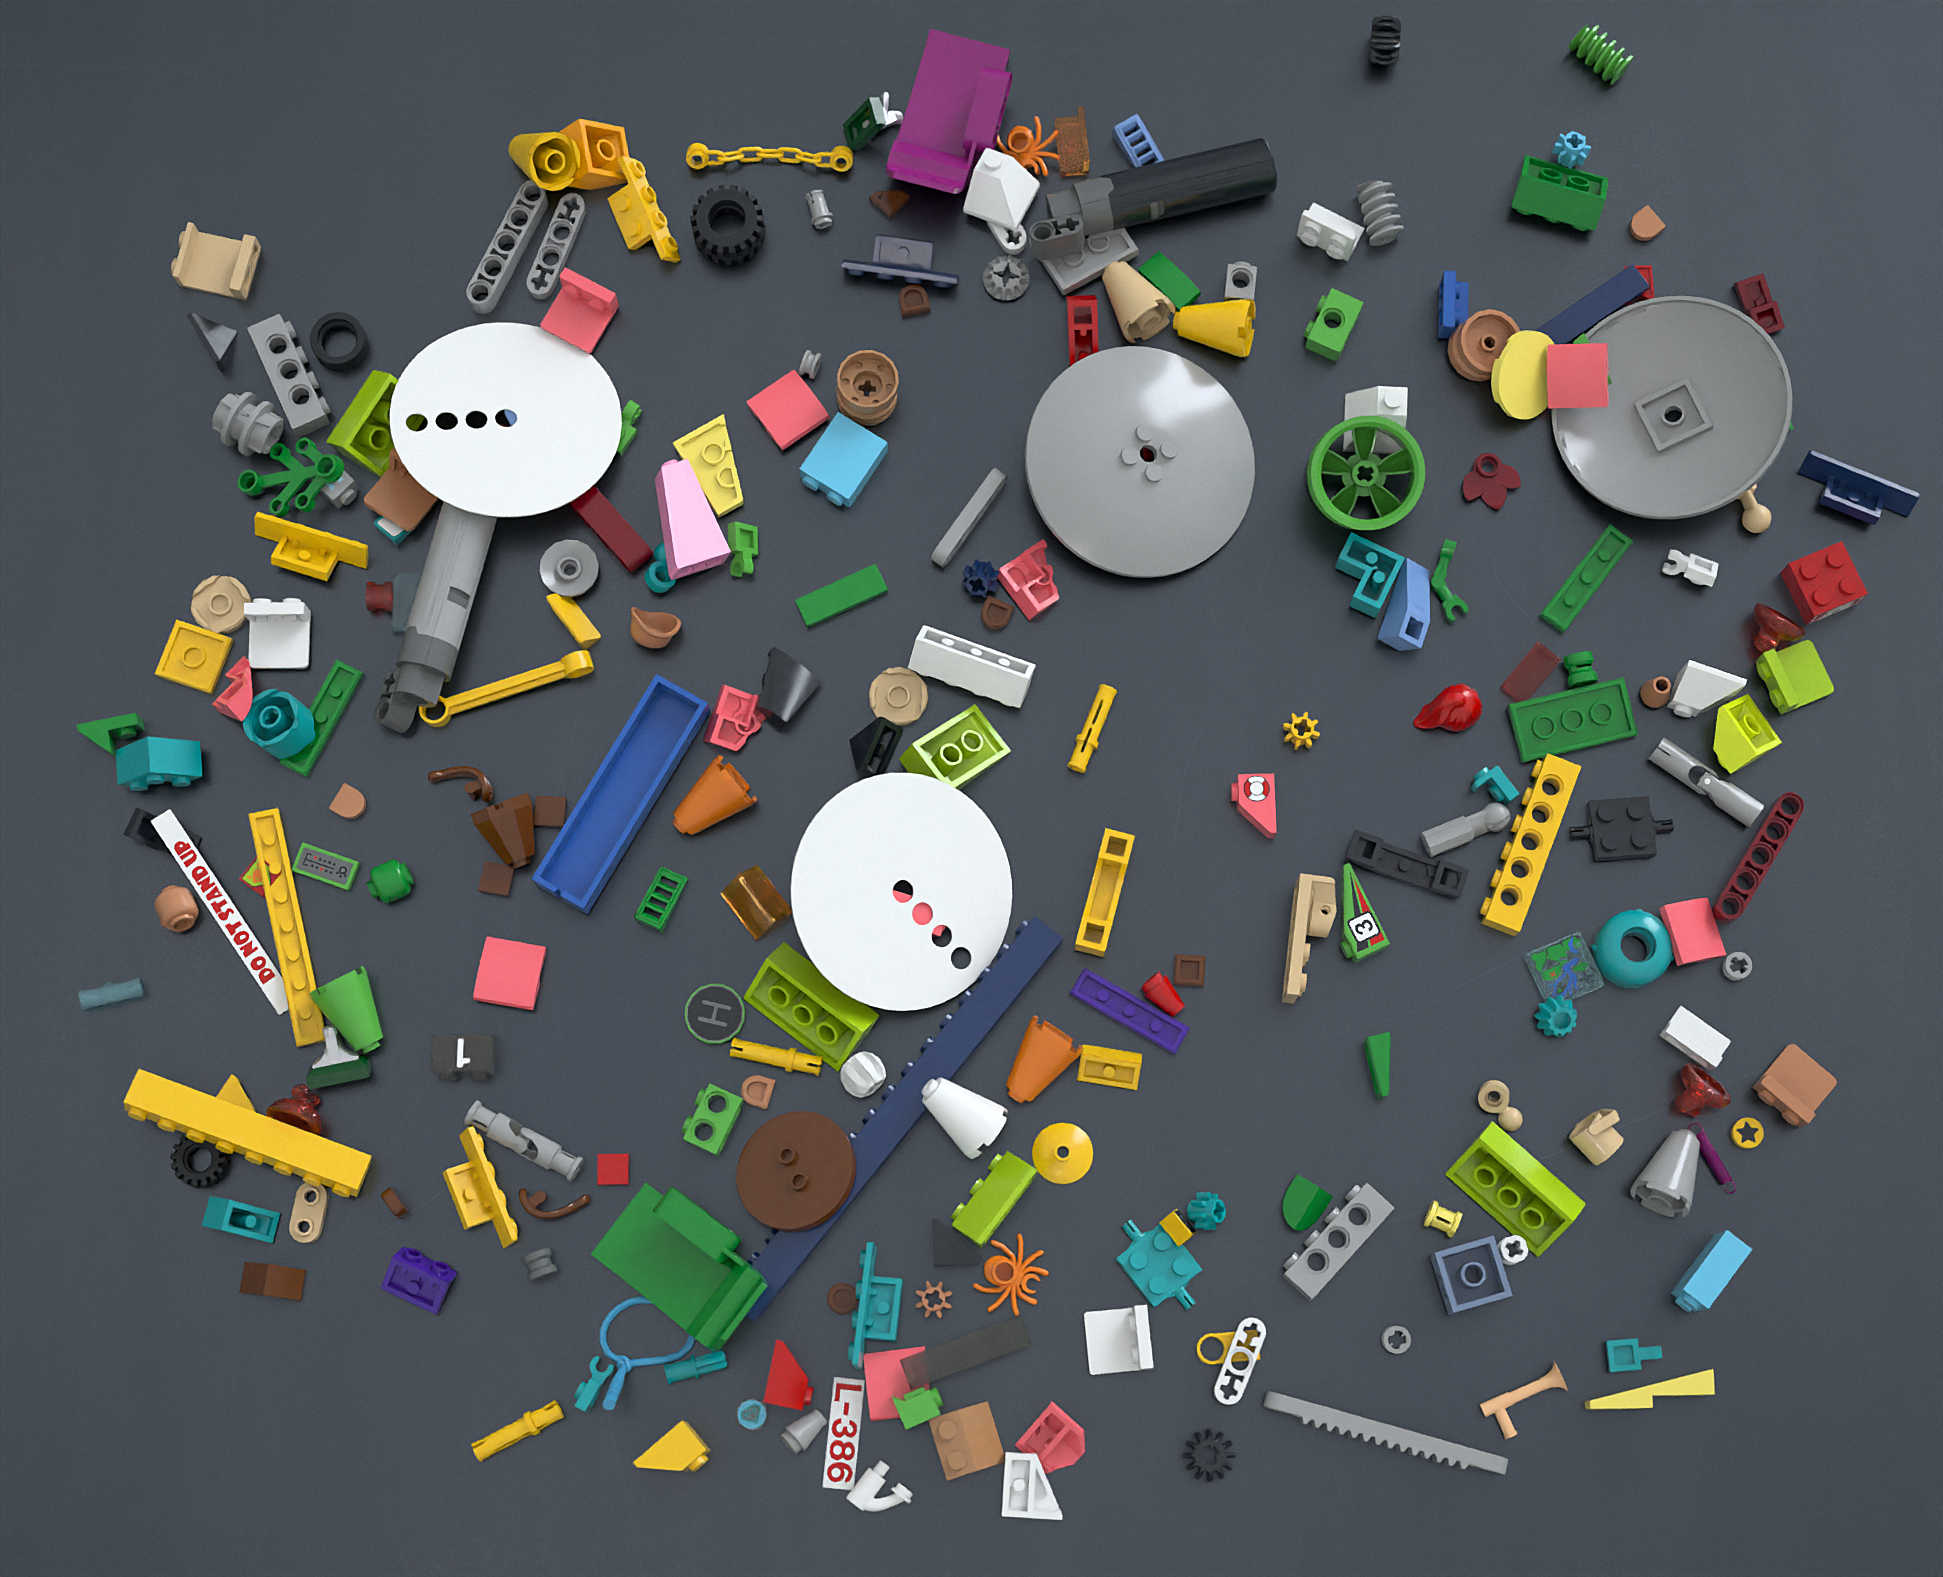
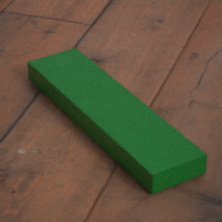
M1609 524L1539 617L1563 634L1634 541Z
M338 659L335 661L309 708L314 718V740L295 755L281 759L280 765L306 778L308 777L365 674L362 671Z

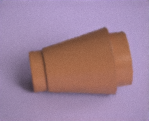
M1660 676L1646 681L1640 690L1643 702L1653 708L1665 705L1670 697L1671 683L1669 679Z

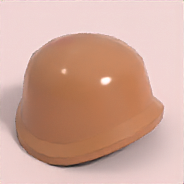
M636 607L630 610V634L634 641L642 646L662 648L669 643L672 636L680 629V619L666 612H647Z

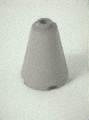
M1679 1129V1131H1672L1631 1187V1196L1635 1199L1637 1194L1642 1198V1206L1667 1217L1674 1218L1675 1213H1683L1681 1218L1689 1215L1692 1207L1700 1142L1696 1139V1135L1687 1129Z

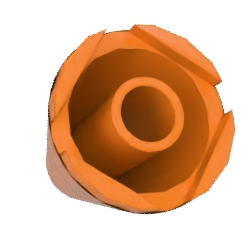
M721 755L713 759L673 811L675 819L672 822L682 834L688 832L690 835H694L757 802L755 795L750 798L747 794V791L751 788L730 763H727L725 766L721 763L724 758Z
M1034 1015L1029 1021L1006 1082V1086L1010 1089L1007 1094L1020 1103H1023L1024 1100L1031 1102L1076 1060L1084 1050L1080 1044L1075 1049L1072 1046L1073 1044H1071L1073 1039L1049 1022L1044 1021L1042 1025L1038 1024L1039 1017Z

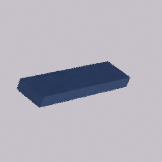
M1632 264L1536 329V331L1546 334L1554 344H1570L1606 317L1619 311L1650 290V285Z

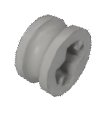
M807 350L803 356L799 374L804 375L807 373L809 378L814 379L821 363L822 354L817 353L813 355L811 350Z
M1742 952L1730 954L1724 959L1722 964L1724 975L1733 981L1744 979L1752 970L1750 957ZM1732 959L1735 962L1740 960L1743 962L1744 966L1741 970H1744L1742 974L1740 971L1733 972L1730 967L1733 965L1731 963Z
M1394 1325L1384 1330L1381 1340L1387 1351L1399 1354L1405 1352L1410 1347L1411 1336L1404 1327ZM1398 1330L1401 1332L1399 1336H1404V1343H1399L1398 1348L1394 1349L1391 1347L1393 1343H1388V1337L1394 1336L1395 1331Z

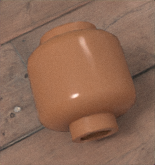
M168 886L161 891L154 902L161 925L174 932H182L191 928L199 915L193 894L185 887Z

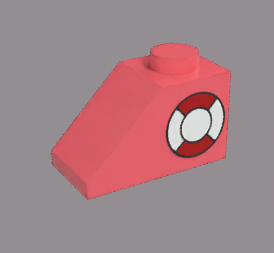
M1274 773L1238 774L1236 783H1231V801H1237V810L1267 838H1274L1277 833Z

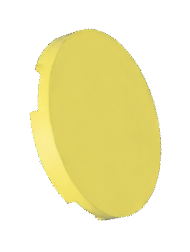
M1524 330L1515 333L1507 339L1508 344L1503 349L1499 359H1495L1491 375V387L1495 402L1499 403L1507 416L1526 420L1536 417L1548 406L1547 346L1554 345V342L1544 333Z

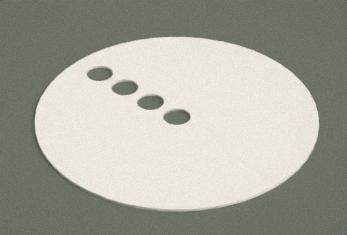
M487 323L470 326L454 331L433 342L421 351L404 370L395 387L390 406L392 440L401 462L413 478L428 492L454 507L493 517H523L548 512L584 494L602 477L611 464L618 448L622 427L619 399L615 387L602 366L589 353L542 328L519 323ZM502 410H510L516 414L517 422L511 427H502L495 420L496 414ZM479 411L486 415L488 421L484 427L475 429L467 425L465 421L466 416L471 412ZM442 413H451L456 416L458 423L451 430H443L436 425V418ZM413 414H420L427 419L428 425L422 431H412L406 426L407 418Z
M888 773L876 775L852 784L839 792L822 807L807 827L796 852L792 869L790 888L793 919L805 951L820 973L832 985L853 999L873 1007L897 1011L918 1010L932 1007L957 996L973 984L982 971L990 965L1002 944L1008 927L1012 905V879L1007 855L998 833L984 812L965 794L945 782L921 774ZM900 880L909 882L913 888L912 898L905 903L898 902L893 896V887ZM921 902L928 904L932 909V918L926 925L917 924L912 917L913 908ZM938 925L947 926L952 934L950 943L945 947H938L932 941V931ZM958 947L966 948L971 955L970 964L962 970L955 968L951 962V954Z

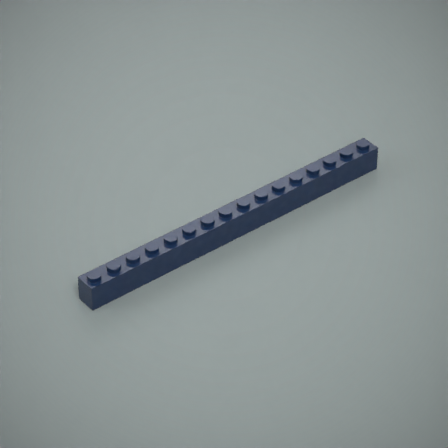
M1036 916L1030 922L1025 919L1015 931V934L1018 935L1011 945L1007 942L1003 945L996 955L999 959L993 968L987 966L977 978L980 984L973 992L968 989L959 1000L958 1004L961 1007L955 1015L949 1013L940 1023L939 1028L942 1031L935 1039L930 1036L919 1051L923 1054L916 1063L911 1060L900 1073L903 1079L897 1086L891 1084L881 1097L884 1102L878 1110L872 1108L863 1118L862 1122L865 1126L857 1134L853 1131L848 1136L856 1157V1174L851 1192L841 1208L828 1220L808 1230L783 1232L773 1229L764 1241L768 1245L762 1253L759 1254L756 1251L747 1261L760 1272L768 1283L766 1289L746 1314L754 1323L758 1321L926 1113L928 1108L922 1102L924 1095L921 1092L928 1081L931 1079L936 1081L941 1077L951 1082L1063 943V938Z

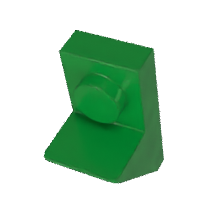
M137 713L76 725L77 731L115 758L117 750L116 736L120 739L135 737L136 732L145 731L143 719Z

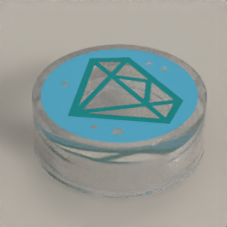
M747 1399L738 1406L736 1418L744 1429L758 1430L766 1423L768 1411L761 1401Z

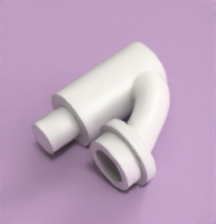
M880 1460L873 1470L871 1468L866 1470L846 1498L862 1511L875 1512L888 1509L903 1501L910 1503L913 1493L898 1483L896 1487L893 1486L891 1488L895 1492L894 1494L882 1498H874L886 1482L883 1476L890 1469L889 1466Z

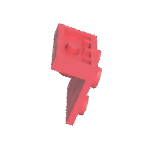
M565 267L559 276L562 289L540 326L543 330L587 353H591L618 309V299L616 293Z

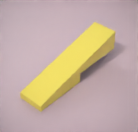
M1713 1369L1585 1401V1409L1653 1408L1652 1396L1714 1395Z

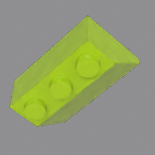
M373 370L326 443L347 459L381 478L389 469L390 451L394 448L390 429V406L399 380L390 373ZM413 414L407 418L406 426L412 431H417L425 417L420 414Z
M1008 1151L1004 1156H1001L999 1153L988 1166V1169L992 1172L985 1181L981 1178L978 1179L969 1191L973 1197L966 1206L960 1203L950 1217L954 1220L951 1227L979 1249H982L1037 1175V1170Z

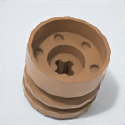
M862 350L849 355L841 363L837 373L836 398L837 406L842 415L861 426H872L885 421L894 412L897 403L899 380L898 371L892 360L883 353L873 350ZM870 391L869 396H864V392Z

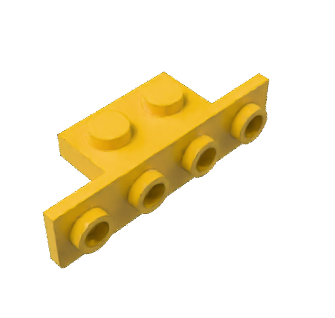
M621 156L618 160L628 185L607 198L628 249L636 250L652 239L661 260L678 262L681 258L677 251V242L670 235L667 228V219L660 211L656 202V194L649 186L645 177L646 171L644 166L637 159Z
M257 512L254 517L255 535L279 542L271 555L272 565L325 581L330 577L338 561L365 569L368 566V546L345 539L329 532L309 528L299 523L286 521L273 515Z
M471 1126L459 1135L469 1162L445 1170L443 1176L464 1230L492 1220L504 1249L517 1240V1226L515 1221L509 1218L506 1210L505 1195L501 1190H498L494 1179V1167L491 1162L487 1161L483 1152V1139L479 1133H476L474 1127Z

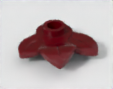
M1482 453L1475 459L1473 470L1464 478L1463 495L1467 501L1481 496L1482 501L1487 506L1499 510L1506 500L1507 489H1516L1521 486L1520 476L1512 466L1502 464L1500 458L1495 454ZM1489 464L1492 467V471L1485 472L1482 469V465Z

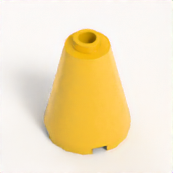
M560 132L520 134L515 136L509 144L511 159L534 184L545 190H561L571 184L575 179L573 175L576 168L579 169L581 164L580 151L576 142Z
M1241 299L1181 307L1180 312H1175L1173 328L1178 330V335L1237 357H1246L1250 353L1254 337L1252 319L1255 320L1256 317L1254 300Z

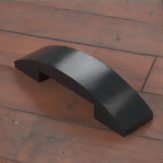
M1356 829L1354 830L1346 859L1378 874L1421 889L1455 898L1461 897L1469 869L1442 859L1436 861L1385 843L1382 838Z

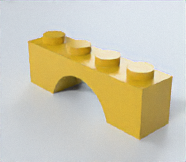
M1105 828L1074 950L1104 957L1135 838L1134 835Z

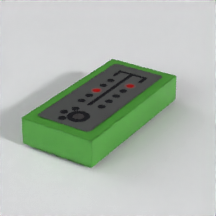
M302 842L292 871L350 891L360 863Z

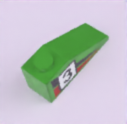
M1347 863L1341 869L1342 942H1340V947L1347 959L1351 957L1355 964L1387 949L1390 942L1350 863Z

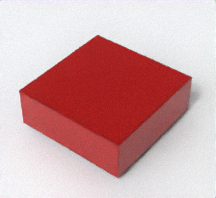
M598 1154L597 1185H629V1154Z

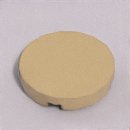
M221 575L212 576L202 581L194 590L191 612L196 622L204 629L218 634H229L241 628L248 620L244 615V603H251V597L246 587L236 578Z
M903 667L889 668L875 678L871 684L869 691L870 707L877 718L879 716L885 717L899 727L908 726L919 720L926 710L928 703L927 686L923 679L911 669Z

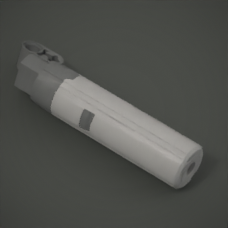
M443 502L396 660L398 668L397 670H390L383 679L373 713L375 722L403 733L410 727L417 706L425 708L436 707L443 682H448L451 679L498 517L468 512Z

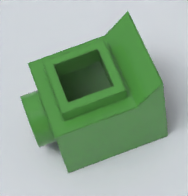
M921 1386L904 1394V1399L892 1395L906 1430L940 1415L938 1407L942 1406L943 1402L937 1388L925 1390L924 1386Z

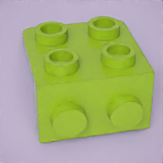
M1810 640L1802 641L1778 652L1775 649L1769 650L1755 661L1759 676L1765 681L1769 689L1771 701L1778 708L1780 715L1826 697L1834 691V686Z

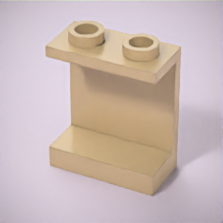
M188 222L186 231H182L179 237L180 251L178 258H174L171 265V274L177 284L181 287L246 300L261 250L256 237L244 234L243 240L239 241L199 232L194 223Z

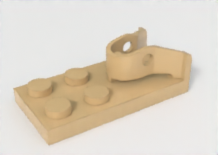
M1300 873L1295 883L1282 1003L1294 1004L1298 996L1302 997V993L1305 992L1307 974L1302 973V967H1305L1310 954V944L1305 943L1306 935L1327 938L1337 912L1335 880L1331 877ZM1321 910H1325L1328 914H1323Z

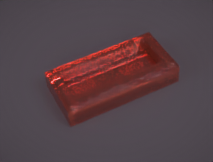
M1538 641L1500 688L1517 702L1529 700L1561 659Z

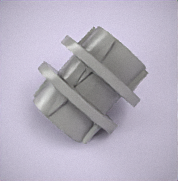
M245 392L241 396L227 394L215 410L212 419V429L220 433V440L224 445L229 447L238 442V450L245 456H249L254 452L268 454L271 447L278 442L282 434L284 419L275 414V406L269 401H263L257 406L258 398L252 392Z

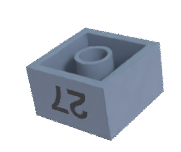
M1494 1235L1430 1255L1448 1315L1513 1296Z

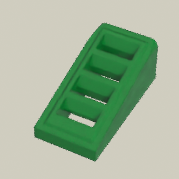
M661 866L634 916L635 921L663 933L688 878ZM663 877L677 882V887L674 888L661 882ZM658 887L672 893L671 898L657 893ZM653 898L666 903L665 909L651 903ZM648 908L662 914L660 919L647 914Z
M1390 1032L1367 1037L1363 1042L1378 1100L1385 1099L1389 1092Z

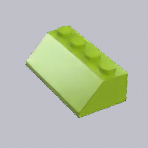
M785 942L766 958L743 997L744 1000L814 1054L823 1056V1061L836 1071L843 1067L880 1016L866 1004L844 994L832 985L814 964Z
M1493 1121L1445 1173L1446 1176L1509 1232L1522 1237L1526 1241V1246L1538 1257L1575 1221L1586 1205L1584 1201Z

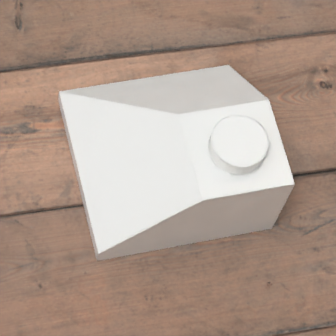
M986 148L973 171L963 212L1016 231L1038 192L1040 183L1012 156Z
M1376 386L1345 394L1344 421L1359 416H1379L1392 420L1405 428L1408 388ZM1352 430L1344 433L1343 452H1356ZM1377 431L1372 453L1392 454L1401 449L1391 437Z
M1689 660L1676 676L1667 707L1674 709L1673 712L1682 717L1698 716L1733 699L1746 685L1747 679Z

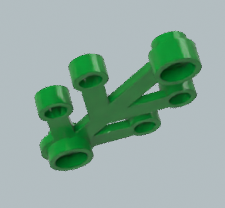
M304 437L297 441L296 451L303 457L310 458L315 463L314 466L305 467L290 454V449L282 443H275L270 449V456L276 461L283 463L290 470L263 476L253 470H245L239 475L237 486L247 495L254 496L260 494L264 488L288 484L279 496L272 499L269 504V510L277 517H284L290 510V500L308 479H314L305 492L298 494L295 498V506L307 513L314 509L316 504L314 498L326 483H334L342 476L344 471L342 459L334 454H321L316 449V444ZM308 444V448L303 451L304 447ZM282 449L281 455L278 456V452ZM308 499L307 503L303 506V502ZM282 504L281 508L277 511V507Z

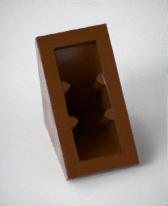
M244 1262L239 1293L301 1301L306 1270L273 1264Z

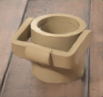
M1601 1109L1593 1112L1578 1122L1569 1135V1139L1594 1165H1599L1607 1160L1623 1143L1624 1139L1612 1127L1613 1124L1620 1120L1618 1112L1614 1109Z

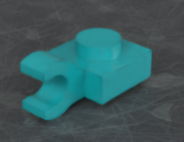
M1638 1338L1605 1341L1609 1373L1642 1370L1641 1360L1662 1358L1661 1346L1639 1348Z
M595 1356L590 1362L592 1378L589 1379L588 1383L583 1381L574 1395V1398L577 1399L574 1406L589 1413L606 1379L612 1375L615 1368L614 1365L610 1364L605 1372H599L597 1364L601 1358Z

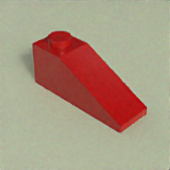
M1095 295L1066 296L1069 367L1081 359L1099 352L1097 298Z

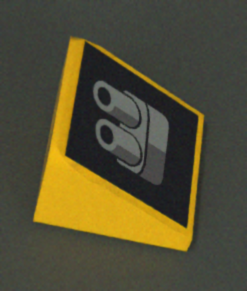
M1178 1209L1172 1211L1160 1222V1225L1179 1247L1197 1233Z

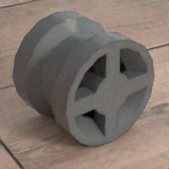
M550 1248L535 1251L521 1258L522 1264L528 1268L527 1278L529 1282L543 1279L558 1272L557 1266L551 1262L552 1252Z

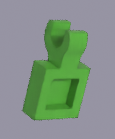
M631 400L627 403L621 415V435L616 451L621 456L638 433L637 429L632 427V425L642 413L640 406Z
M736 521L729 523L728 547L731 553L735 554L730 564V574L736 577H742V572L752 574V557L758 555V527Z

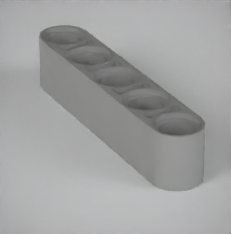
M532 180L523 183L467 287L466 293L470 305L479 314H488L497 305L548 208L549 202L545 189L538 187ZM533 194L540 195V198L536 201L531 202L527 200ZM519 219L528 220L523 226L514 225ZM505 244H514V247L509 251L501 250ZM493 268L501 269V272L496 276L488 275L489 271ZM480 293L488 294L487 298L483 301L475 300V297Z

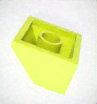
M1749 694L1733 700L1718 709L1713 750L1717 754L1721 766L1727 769L1730 774L1747 766L1782 743Z

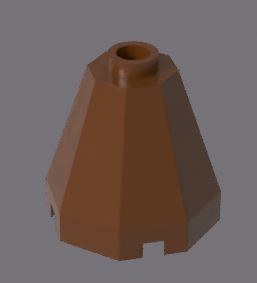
M529 793L513 797L470 814L475 827L506 865L513 863L514 868L531 862L529 856L535 854L533 803Z

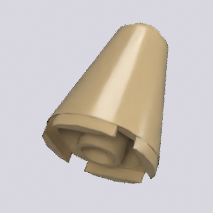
M1114 261L1105 268L1102 280L1122 333L1127 341L1136 343L1134 338L1139 337L1143 341L1150 339L1170 323L1167 317L1171 311L1175 314V305L1124 261Z

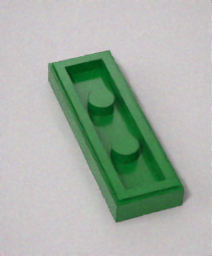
M873 564L796 599L795 603L807 628H810L887 593L888 589L876 564Z

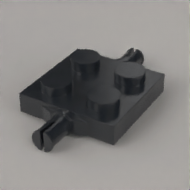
M1649 796L1591 800L1587 803L1589 815L1587 826H1571L1570 838H1589L1593 846L1595 861L1655 857L1657 854L1655 844L1656 832H1673L1674 824L1672 819L1654 820L1651 814Z

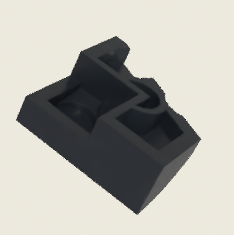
M773 647L768 652V657H770L767 672L763 674V690L758 696L756 708L776 728H779L788 722L821 681L795 659L778 648Z

